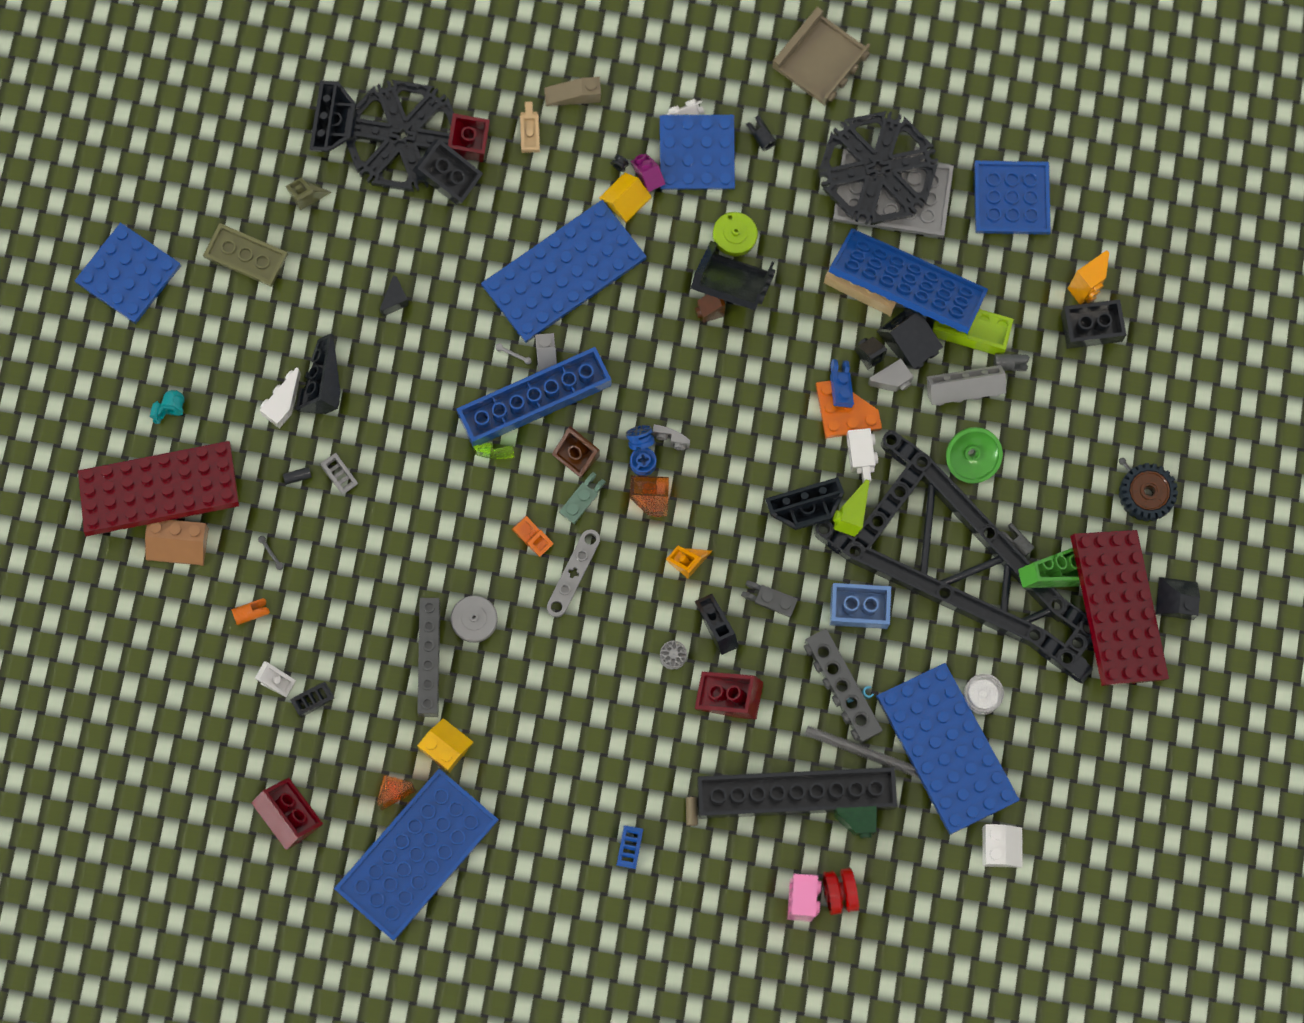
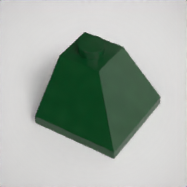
M877 806L837 808L833 813L835 819L854 836L860 835V839L872 838L871 835L876 833Z

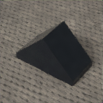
M394 275L380 307V313L383 316L409 306L397 276Z

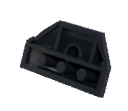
M320 80L310 151L329 152L351 139L356 103L338 81Z
M836 477L765 498V502L773 518L794 530H799L832 520L844 496V491L839 478Z

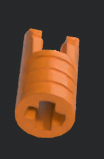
M262 598L231 609L236 624L240 625L268 615L270 613L269 608L264 607L266 606V600Z

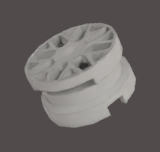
M669 641L662 646L660 661L664 667L672 670L679 669L685 664L687 650L682 643Z

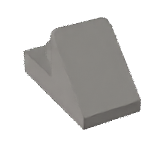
M554 333L535 335L539 372L557 364Z

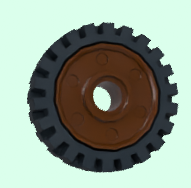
M1145 463L1144 465L1140 464L1134 467L1125 475L1119 487V498H1121V505H1124V510L1130 512V516H1135L1138 520L1155 521L1164 517L1173 508L1178 495L1176 490L1177 483H1174L1175 479L1169 475L1170 472L1168 470H1163L1164 467L1162 466L1157 467V464L1149 465V463ZM1144 489L1151 490L1152 496L1146 495Z

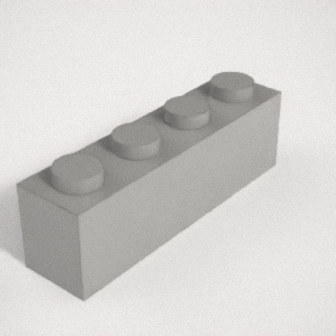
M1001 365L928 376V398L932 405H943L949 402L958 403L968 399L977 400L982 397H996L1000 394H1005V372Z

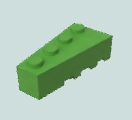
M1073 548L1018 569L1022 588L1080 586Z

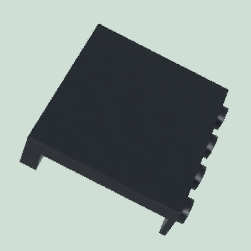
M710 241L695 272L690 289L756 311L758 304L762 305L776 270L773 269L775 262H771L767 271L716 254L717 243Z

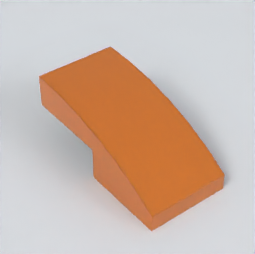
M527 516L512 528L520 539L539 557L554 544Z

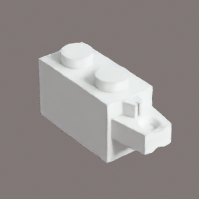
M871 428L848 430L846 438L851 472L857 471V474L862 476V482L867 479L871 483V473L874 472L875 465L878 463L877 452L873 450V445L876 444L875 434H871Z

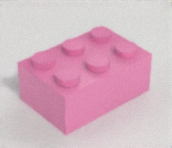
M794 874L789 884L787 920L811 922L820 912V901H817V895L821 893V881H818V876Z

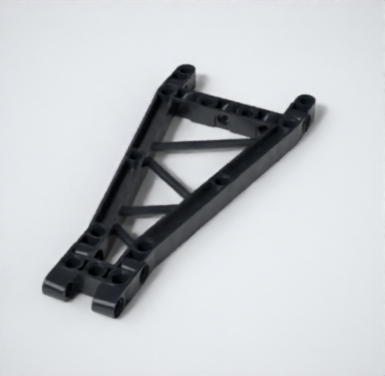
M894 431L886 432L881 441V447L892 458L906 467L865 521L863 528L855 537L834 530V524L830 521L816 525L814 530L815 537L848 562L1030 646L1068 676L1083 684L1093 671L1091 665L1081 656L1088 645L1093 647L1091 633H1087L1083 629L1084 625H1089L1087 614L1064 599L1053 587L1024 588L1043 608L1042 610L1023 618L1008 613L1011 575L1021 584L1018 569L1031 563L926 453ZM886 439H893L895 441V444H887ZM917 461H924L926 467H919ZM922 480L928 486L921 566L920 571L870 547L880 537L896 512L901 509L917 484ZM901 490L904 496L898 497L894 491ZM935 494L995 558L943 580H937L927 575ZM878 519L881 521L882 525L880 527H876L873 525L872 521ZM826 527L829 532L822 534L819 532V528ZM984 531H990L993 537H985ZM856 549L860 555L854 557L850 554V550ZM1000 563L1004 566L1000 608L950 586V584ZM946 591L949 597L942 598L939 592ZM1052 602H1057L1060 605V610L1053 609ZM1050 615L1057 622L1060 621L1072 630V634L1064 644L1045 629L1031 622ZM1030 633H1036L1038 635V640H1032L1030 638ZM1078 640L1081 643V648H1075L1072 641ZM1061 656H1068L1070 658V663H1064L1061 659Z

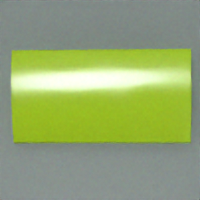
M979 309L968 334L959 332L946 324H941L937 320L934 321L932 330L938 339L993 355L1004 354L1014 319Z

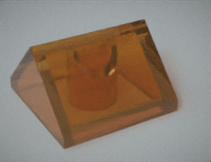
M384 775L377 804L381 810H384L416 790L412 782Z

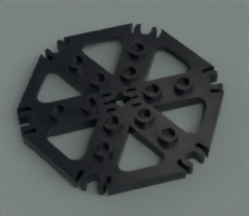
M388 80V87L386 89L381 88L380 83L377 84L379 92L376 91L374 85L356 105L351 139L346 141L357 174L359 173L361 178L365 174H369L367 182L374 186L414 192L412 185L419 191L418 184L424 183L426 188H429V184L412 170L421 159L418 148L427 150L431 143L437 139L448 145L450 133L423 128L440 111L446 114L451 126L454 112L449 99L447 98L446 100L445 94L440 98L436 97L439 90L429 85L392 80L394 87H392ZM405 91L423 95L424 98L406 117L398 97L399 93ZM373 101H378L381 103L388 123L361 119L360 116ZM402 132H405V133H406V136H408V137H404V139H400V136H399V135H401ZM358 139L383 142L366 162L360 159L355 147V142ZM400 154L408 179L405 182L384 179L382 176L383 172Z
M887 111L849 118L840 123V126L843 128L842 131L837 130V128H834L833 132L831 131L819 169V178H827V181H823L821 186L828 196L852 220L856 213V222H858L861 216L866 218V225L869 223L870 218H872L870 225L909 218L917 213V210L914 208L915 205H918L921 209L924 207V204L926 205L938 164H936L938 158H930V155L935 154L936 150L933 149L934 146L905 116L903 122L900 123V114L896 120L891 118L892 112H889L887 118H885ZM877 123L881 126L875 149L856 131L858 126ZM901 132H907L920 146L918 150L892 155L898 135ZM842 145L858 162L832 167L830 159L834 147ZM876 164H879L880 167H884L881 169V172H878L877 169H873L876 167ZM924 170L927 177L923 190L917 193L899 174ZM864 181L858 203L855 206L848 205L837 193L839 186ZM882 187L901 205L900 211L884 215L876 213L875 209Z

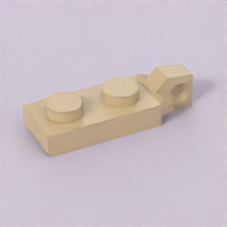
M525 102V112H521L520 115L521 153L540 152L539 116L537 112H533L532 102Z

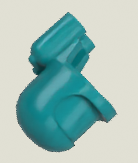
M170 390L164 394L161 404L158 401L153 403L150 412V418L153 419V422L160 424L161 419L166 414L183 415L184 395L179 391Z

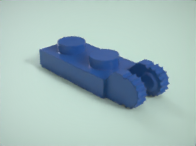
M832 359L830 380L833 406L852 408L854 400L849 362L844 360L842 372H838V360Z

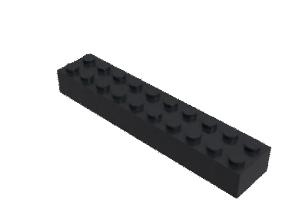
M895 767L697 777L699 819L833 813L837 808L877 806V810H895L897 808Z

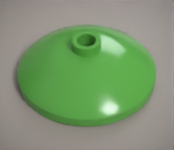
M970 427L958 432L951 439L946 450V463L950 472L957 479L966 483H980L991 478L999 469L1003 458V450L998 438L989 430L980 427ZM974 449L973 454H968L969 450Z

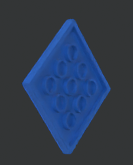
M660 115V170L665 181V185L661 186L660 190L735 189L734 115Z
M974 162L975 233L1050 234L1049 162Z
M120 222L74 281L136 324L179 270L181 264Z

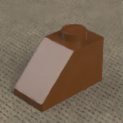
M707 294L697 300L695 313L697 318H701L702 323L724 317L726 305L724 300Z

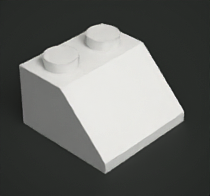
M985 824L982 827L983 866L1022 868V828L1010 825Z

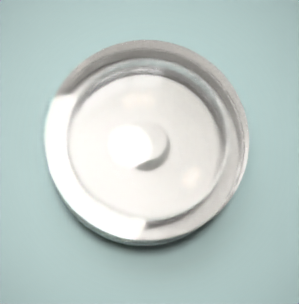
M978 674L972 677L966 684L963 696L972 712L985 715L994 712L1000 706L1004 698V689L996 677L990 674Z

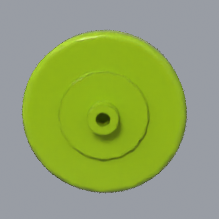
M729 212L722 215L716 221L712 233L713 241L717 243V248L729 256H742L750 252L755 246L758 236L754 221L749 216L740 212Z

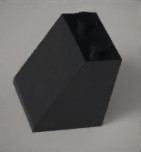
M912 309L903 310L877 330L880 337L896 356L902 359L909 369L917 370L925 364L924 361L938 355L939 350L943 348L923 315Z

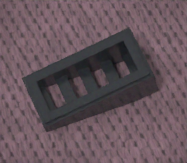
M323 682L293 697L290 701L300 718L335 698L326 682ZM322 688H323L325 694L327 695V698H325V699L323 698V696L321 695V693H320V691H319V690L322 689ZM316 692L317 696L320 699L319 702H316L314 696L312 695L313 693ZM308 696L313 703V705L311 706L308 704L306 700V697ZM299 701H303L306 707L305 709H302V707L299 704Z

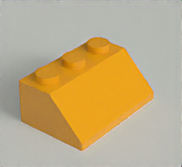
M1108 250L1077 270L1067 288L1079 304L1092 303L1100 293L1099 290L1104 286L1103 282L1106 279L1109 260Z

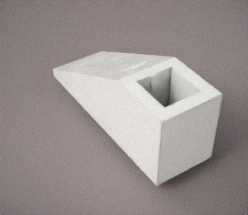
M297 367L294 371L288 372L285 377L286 380L282 385H277L270 399L264 400L260 406L262 416L279 429L292 415L301 376L300 370Z

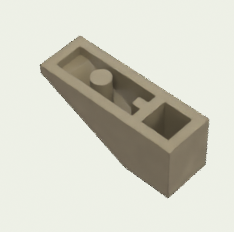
M600 77L579 78L544 88L546 106L601 103Z

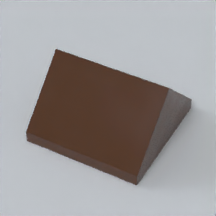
M570 426L551 455L581 478L600 457V450Z

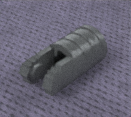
M995 354L994 366L1001 365L1004 371H1027L1028 365L1026 363H1028L1030 357L1024 354Z
M1010 523L1008 528L1017 538L1012 540L1006 532L1001 531V533L1026 557L1035 547Z

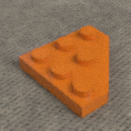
M831 380L816 382L825 439L846 436L848 430L871 428L872 432L882 429L879 410L853 393L854 405L852 408L833 406Z

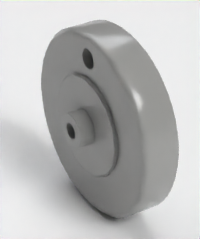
M465 597L452 610V628L456 635L464 641L471 643L482 642L488 639L497 627L498 617L496 609L484 597Z

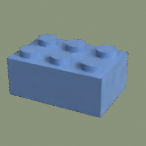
M833 583L831 587L830 626L888 629L890 625L891 586Z

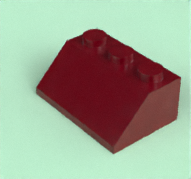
M290 778L263 790L252 802V805L286 850L303 841L323 825Z

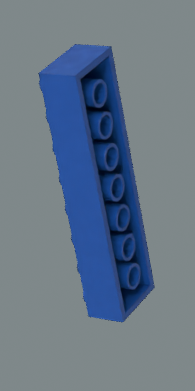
M593 347L456 408L457 414L474 448L611 387V378L596 347Z

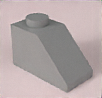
M899 359L870 377L868 384L871 387L896 392L900 389L903 391L912 385L913 375L902 359Z

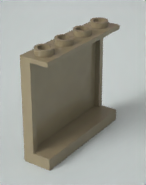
M817 7L773 60L772 68L825 106L828 101L832 102L837 95L836 91L847 84L849 75L856 73L859 68L858 64L861 61L864 62L869 57L870 44L868 43L864 46L822 16L823 10Z

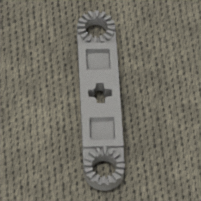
M586 530L581 535L548 601L547 611L552 617L558 618L564 615L600 543V536L595 530ZM593 535L596 541L594 544H587L585 537ZM576 569L578 577L574 576L571 578L569 571ZM558 602L562 605V610L560 612H553L551 605Z

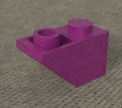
M647 153L640 154L630 161L638 178L648 192L665 185L659 165Z

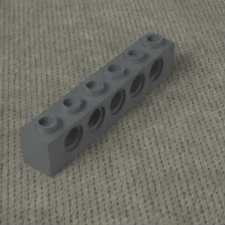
M420 598L417 709L419 717L439 716L441 606L439 598Z
M827 629L807 638L804 649L808 656L812 655L815 662H813L816 671L818 673L821 672L825 678L822 681L827 690L831 689L834 695L832 700L836 707L840 706L843 713L841 716L846 724L849 723L853 729L850 732L854 740H859L860 744L881 734L883 731ZM818 650H827L828 656L820 657ZM835 666L838 672L832 675L828 673L827 668ZM844 683L847 686V690L841 692L837 689L836 685ZM847 700H854L856 707L853 709L846 706ZM863 717L866 724L859 726L856 724L855 719Z

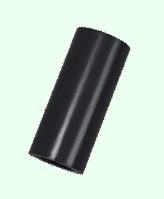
M309 467L284 473L283 477L285 484L288 485L312 478Z

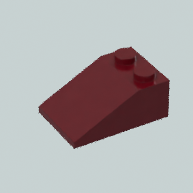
M702 671L695 709L730 717L757 720L763 681L755 675Z

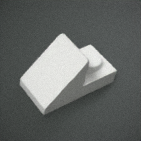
M265 661L255 677L256 680L261 682V685L284 697H287L296 681Z

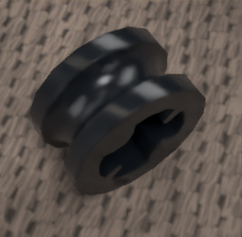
M616 154L615 160L611 161V165L618 171L624 172L626 170L625 166L627 167L629 162L621 155Z

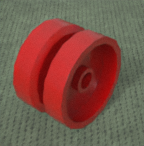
M841 869L839 881L834 871L823 872L824 895L830 915L841 914L843 904L847 912L858 911L859 899L852 869Z

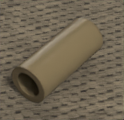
M686 797V826H697L698 798Z

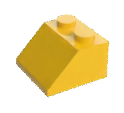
M443 718L425 735L417 746L420 751L450 773L474 742Z

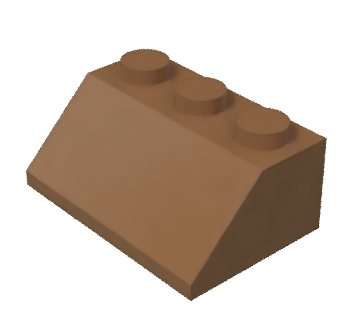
M178 520L147 524L145 533L146 560L204 566L208 526L206 523Z

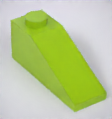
M866 479L840 510H836L833 516V521L835 522L834 530L855 537L863 528L870 480Z

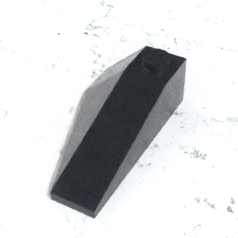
M328 334L317 341L311 358V362H313L312 367L305 374L306 384L304 388H300L296 406V411L327 414L338 409L340 404V384L334 335Z

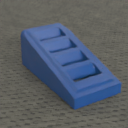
M624 825L616 866L636 869L643 829ZM626 834H637L638 838L626 836ZM625 841L635 842L637 844L636 846L625 844ZM623 850H634L635 854L625 853ZM622 857L633 858L634 860L633 862L623 861Z

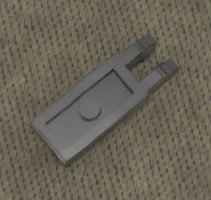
M747 580L745 585L759 591L756 597L744 591L741 594L743 598L791 618L798 600L797 598Z

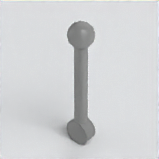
M500 343L495 346L497 351H504L523 360L525 364L532 362L530 357L525 358L504 348Z

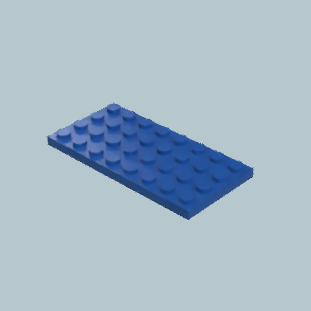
M601 200L483 281L481 285L523 341L527 343L535 335L540 334L646 260L647 256L606 203Z
M851 228L828 271L836 277L848 280L854 285H859L872 293H877L890 301L897 302L906 308L915 310L924 316H928L941 324H946L968 334L988 291L987 288L853 228Z
M946 663L876 696L949 835L1020 800Z
M438 769L336 885L334 890L390 939L395 941L499 819L441 769Z

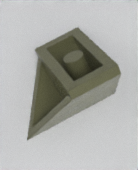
M302 177L285 186L300 210L332 193L304 181Z

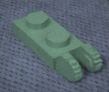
M594 472L579 486L559 511L562 516L573 524L579 520L606 483L602 479L597 483L594 490L588 487L596 478L597 474Z

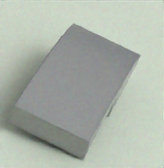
M654 424L653 436L656 439L662 441L671 439L670 446L676 450L689 449L690 440L686 436L671 428Z

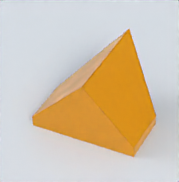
M678 545L666 560L689 579L712 551L682 548Z

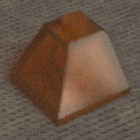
M631 475L630 499L648 516H667L669 477Z

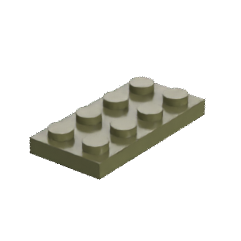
M219 223L203 254L204 258L270 287L273 286L288 256V253L284 250Z

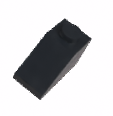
M871 337L870 339L864 338L858 342L855 352L867 370L884 360L887 348L877 339Z

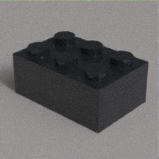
M440 139L434 140L412 170L456 205L463 203L483 174Z
M1120 299L1064 306L1061 312L1067 349L1123 342L1126 337Z

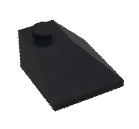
M1159 577L1155 615L1194 620L1198 617L1200 604L1198 582Z

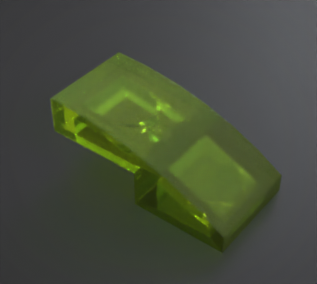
M492 442L473 446L475 455L489 459L514 458L512 445L493 449Z

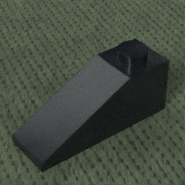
M713 594L696 600L695 604L720 654L723 655L738 648L735 632Z

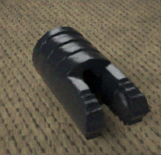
M758 115L755 119L761 128L756 131L750 122L746 126L761 149L767 151L777 142L760 115Z

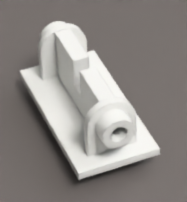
M696 99L685 102L686 106L679 108L677 105L669 108V112L664 115H702L704 109L698 105L702 101H696Z

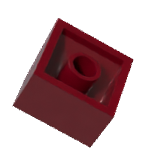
M453 113L448 146L466 160L483 162L490 120Z

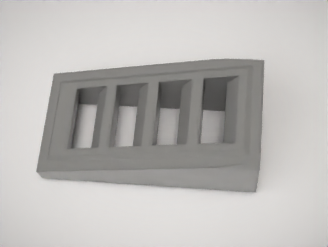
M334 453L319 464L342 495L358 484L337 453ZM336 461L337 464L334 465L332 468L329 469L327 467L329 464ZM338 467L342 469L335 475L332 474V472ZM343 473L347 475L340 481H337L336 479ZM350 479L351 482L345 487L341 486L342 483Z

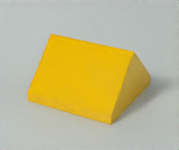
M624 173L599 197L625 223L652 198L640 179L628 173Z

